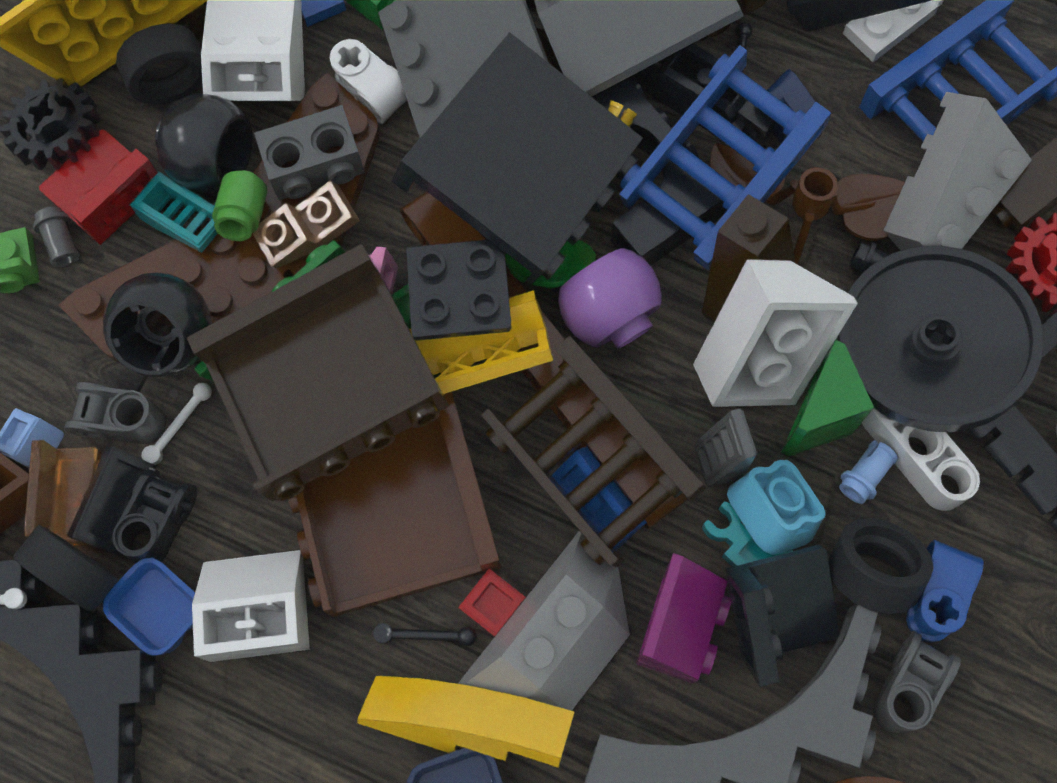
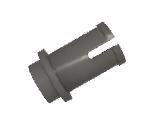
M56 206L46 207L37 211L34 215L33 229L36 233L41 234L51 266L57 268L66 267L77 262L80 254L75 247L68 228L70 223L68 214L62 212L61 208Z

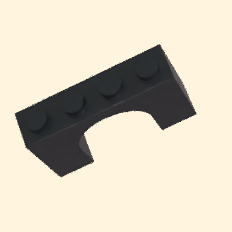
M632 76L592 96L593 99L607 110L611 101L622 104L624 107L618 116L619 119L627 108L637 113L630 128L643 137L636 148L643 150L648 155L654 152L672 129L671 122L665 112L660 108L654 109L644 97L642 87ZM686 140L682 146L699 158L695 147ZM672 161L666 164L661 171L663 182L660 188L705 223L709 221L714 222L724 215L725 208L722 207L724 201ZM645 200L612 223L611 242L617 249L625 248L635 252L644 258L650 266L692 237Z

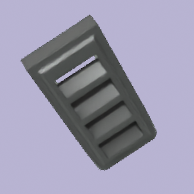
M740 408L727 413L701 436L695 444V452L705 484L708 487H715L741 479L757 455L744 412Z

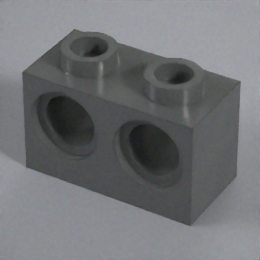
M343 105L254 133L268 179L278 200L301 198L309 194L311 190L324 186L329 181L337 185L351 181L355 176L365 173ZM332 147H342L339 151L335 153H325L328 149ZM291 160H297V163L295 165L288 168H282V166L286 162Z

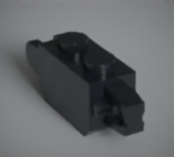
M692 43L658 61L662 65L661 67L653 64L632 76L640 79L641 82L653 89V98L683 116L711 81L708 75L719 59ZM730 87L712 108L760 145H763L776 123V121Z

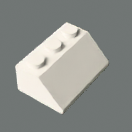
M747 260L693 364L712 407L796 405L858 303L854 296L792 261Z

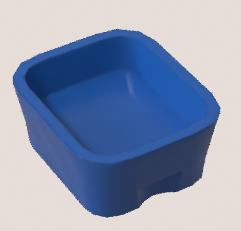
M144 558L134 564L106 595L103 602V611L107 618L142 651L151 656L163 655L175 650L182 643L183 637L193 628L192 603L195 592L162 562L154 558Z

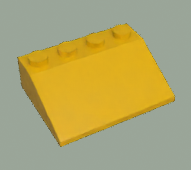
M24 0L0 17V47L56 80L63 78L68 86L76 82L82 87L116 63L118 50L123 42L134 33L152 25L174 24L207 2V0Z

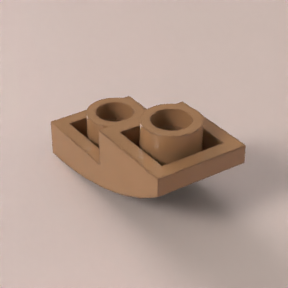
M329 181L298 206L293 207L285 203L259 223V227L253 235L271 267L277 269L311 253L317 247L327 244L360 220L339 185Z

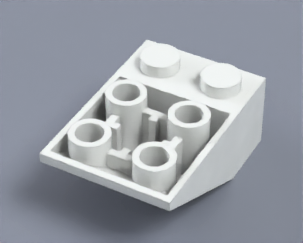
M207 0L201 49L203 94L218 95L229 101H302L305 96L301 0Z

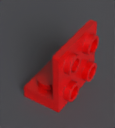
M103 129L99 131V137H93L87 142L91 147L90 151L79 149L76 152L77 162L73 163L68 159L61 165L60 169H57L39 186V190L52 203L61 208L62 212L68 214L69 218L99 245L135 213L130 204L157 174L150 160L138 149L131 153Z

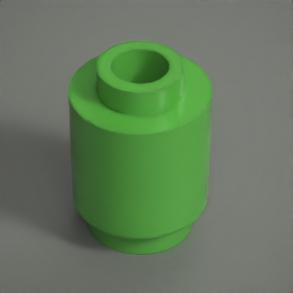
M245 170L232 171L222 178L212 218L215 222V230L226 239L232 241L247 240L259 227L268 189L264 181L254 173Z

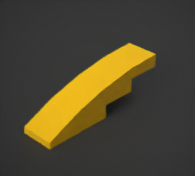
M376 676L358 716L357 723L447 753L456 751L457 746L506 761L508 752H512L559 767L574 711L521 696L469 685L420 678Z

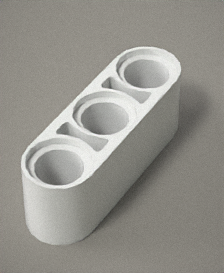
M875 408L862 422L864 428L878 444L882 442L894 450L898 456V461L895 465L923 499L933 508L941 511L952 510L970 499L978 491L980 478L977 469L946 432H931L903 425L883 415ZM915 437L920 439L927 448V455H920L914 452L909 445L908 438ZM941 475L951 476L957 482L959 487L958 494L950 493L943 487Z

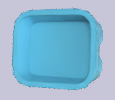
M788 460L775 461L770 467L759 466L753 468L728 488L727 496L729 502L749 534L763 551L772 555L785 553L812 541L821 522L825 518L824 507L797 467Z

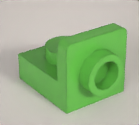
M26 227L0 233V293L18 292L26 285L40 282L32 233Z

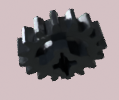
M59 78L54 86H50L47 80L43 79L40 82V89L35 91L27 85L24 87L26 96L23 99L18 97L10 99L15 105L14 110L2 112V116L8 122L0 126V132L6 138L3 143L23 165L27 166L33 163L38 170H43L47 162H50L56 170L60 169L62 159L67 157L73 163L77 162L78 159L75 152L79 149L90 151L91 147L86 140L88 137H99L100 134L94 124L101 121V116L96 111L97 105L88 92H84L78 83L74 82L68 86L63 78ZM71 107L75 108V114L71 112ZM26 134L31 138L30 142L27 141Z

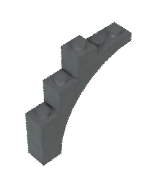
M858 604L847 609L839 630V637L836 638L832 649L813 678L785 706L756 725L718 740L683 746L638 744L600 734L584 783H720L721 779L730 783H797L801 770V761L794 759L796 751L845 768H860L861 761H868L872 754L876 732L870 729L873 716L854 710L853 705L854 702L858 704L862 702L868 686L869 675L862 671L867 653L873 654L880 640L882 627L875 623L878 612L870 611Z

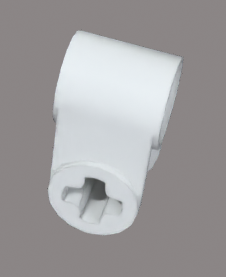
M343 40L333 47L330 53V62L333 70L336 72V81L374 114L378 124H383L407 101L398 71L383 62L358 40Z

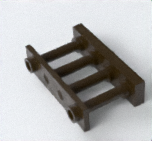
M569 336L555 348L565 360L558 366L561 371L505 421L500 415L490 409H487L481 416L491 426L485 432L489 439L504 454L511 449L586 537L580 544L587 554L599 566L606 561L610 566L618 567L625 560L613 547L669 497L673 496L676 499L684 493L689 500L693 501L707 488ZM585 382L596 395L590 402L593 407L535 457L518 435L571 387L575 386L578 389ZM617 418L629 432L622 439L625 444L567 494L549 472L604 422L610 425ZM650 455L662 469L655 476L658 481L602 531H599L581 509L638 458L643 461Z

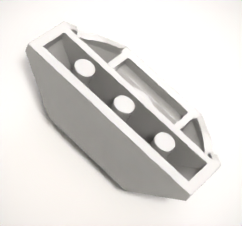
M579 531L458 684L521 696L572 711L630 635L618 567H612L606 561L599 566L581 546L580 542L586 537Z

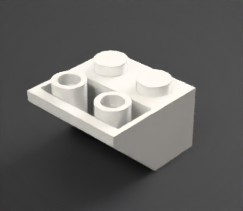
M296 550L203 562L192 603L194 656L209 662L310 650L304 562L301 551Z

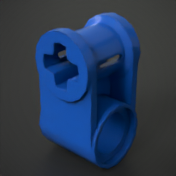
M932 540L926 548L931 554L934 566L931 578L917 604L907 611L906 617L909 630L921 634V641L929 643L941 641L964 625L973 593L980 581L984 566L982 558L937 540ZM931 607H933V608L937 609V612L935 613V612H933L932 610H929V609H930ZM936 618H938L943 622L941 624H938L937 622H935Z

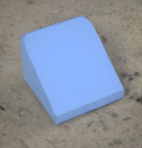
M15 408L0 431V452L7 458L35 472L41 473L62 441L64 433L41 418Z

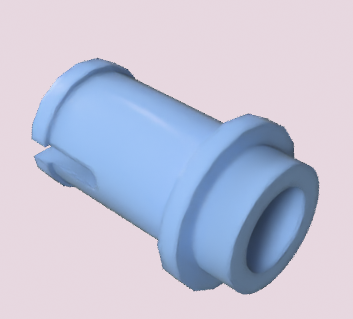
M875 440L872 441L852 470H846L842 473V483L839 485L841 492L859 504H863L867 499H874L877 494L876 486L892 465L898 461L897 454L888 445L882 442L878 444Z

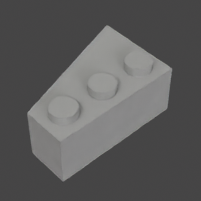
M950 92L945 93L940 107L945 110L934 135L927 134L921 146L926 151L915 177H907L883 230L901 251L921 246H947L962 249L1032 161L986 98Z

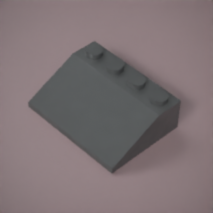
M396 0L378 12L419 138H421L509 32L548 62L526 0Z
M534 0L538 15L563 75L591 97L744 16L737 0Z

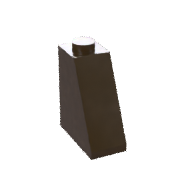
M749 194L745 197L718 230L702 308L703 316L715 323L747 260L792 261L796 264L789 218Z

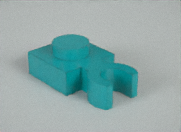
M724 501L718 509L729 520L727 528L719 529L709 520L702 526L707 537L718 542L725 541L731 546L722 558L732 567L780 555L767 553L755 543L728 502Z

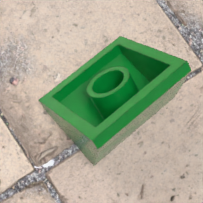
M835 340L816 370L781 453L793 456L852 435L874 409L844 343Z

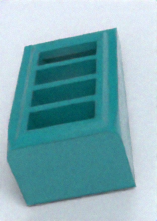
M158 172L130 204L139 219L201 253L218 234L212 218L214 205L187 188L178 185L161 172ZM171 199L174 200L166 211L161 214L160 211ZM182 205L186 206L184 210L178 215V217L174 221H172L171 218L182 207ZM195 211L198 212L186 229L182 227ZM207 217L211 219L198 236L193 234Z

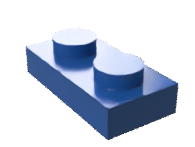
M586 446L576 450L551 476L568 494L601 464ZM613 480L581 510L595 527L602 531L632 503ZM645 520L642 521L613 548L617 550L647 522Z

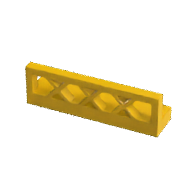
M534 290L509 298L512 326L509 332L415 340L432 374L441 373L435 379L443 394L553 361L548 330ZM537 343L539 345L538 347L517 352L520 348H524ZM487 359L483 364L471 367L475 362Z

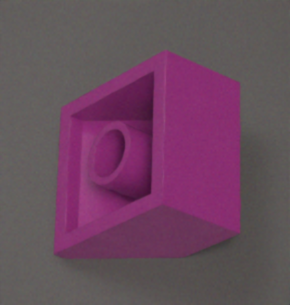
M673 553L665 569L636 664L693 684L699 680L701 673L709 675L718 648L717 645L710 643L715 624L724 626L731 605V598L724 595L728 581L691 560Z

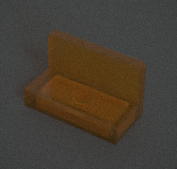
M44 440L32 441L24 528L25 537L28 538L38 525H42L73 546L87 545L67 537V534L100 462L101 452L95 447L56 449Z

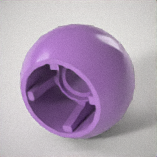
M625 248L608 253L579 271L563 284L559 290L558 297L560 314L565 325L575 337L595 348L613 341L617 349L634 341L653 327L648 317L660 308L662 301L660 283L652 267L644 258Z

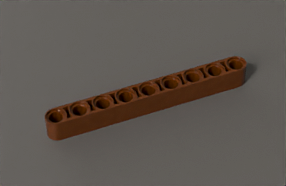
M427 191L400 208L404 221L422 246L485 240L475 228ZM506 267L509 298L527 293ZM542 310L541 313L548 330L553 361L521 370L537 392L561 371L558 366L565 361L555 350L565 339ZM537 343L524 348H520L517 352L538 347L539 345ZM584 382L578 389L575 386L571 387L549 408L563 426L568 429L593 407L590 402L596 395ZM616 418L610 425L604 422L579 446L581 448L587 446L600 464H602L625 444L622 439L629 432ZM649 455L643 461L638 458L615 478L614 482L629 501L633 503L658 481L655 476L662 469ZM682 493L676 499L673 496L669 497L645 519L647 523L644 527L647 529L651 528L687 501L686 495Z

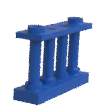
M985 0L870 83L859 108L870 120L883 110H886L888 113L894 111L924 141L927 134L934 135L936 127L907 98L908 92L916 86H919L921 89L927 87L940 101H942L946 92L960 94L940 74L942 67L952 62L954 65L960 63L1002 106L996 112L1007 126L1043 98L1050 102L1057 97V66L1050 70L1006 27L1007 20L1005 16L1014 0ZM982 38L986 41L992 39L1035 83L1018 95L973 50L975 43Z
M741 45L738 46L730 57L724 54L719 58L708 75L711 79L709 84L642 167L635 164L620 183V187L623 190L619 195L623 205L631 209L641 197L694 238L693 244L697 246L693 252L694 260L708 271L711 268L718 230L748 194L762 203L767 201L824 131L831 116V112L818 102H815L807 113L801 109L795 112L745 75L742 70L746 67L747 50ZM729 87L784 127L782 133L787 137L776 151L771 147L763 148L712 109ZM699 124L754 164L752 170L757 174L746 188L741 184L733 185L682 146ZM669 161H672L724 201L722 207L727 211L716 225L711 221L705 223L653 183L654 179Z

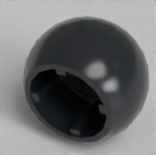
M201 93L185 96L174 102L158 123L155 143L160 165L168 177L188 190L198 193L219 192L223 176L232 171L246 170L250 160L253 140L250 122L241 109L223 97Z
M145 273L129 279L115 290L105 307L103 334L112 355L129 370L149 377L173 376L185 371L199 360L193 353L187 337L211 325L212 320L205 299L192 284L172 274Z

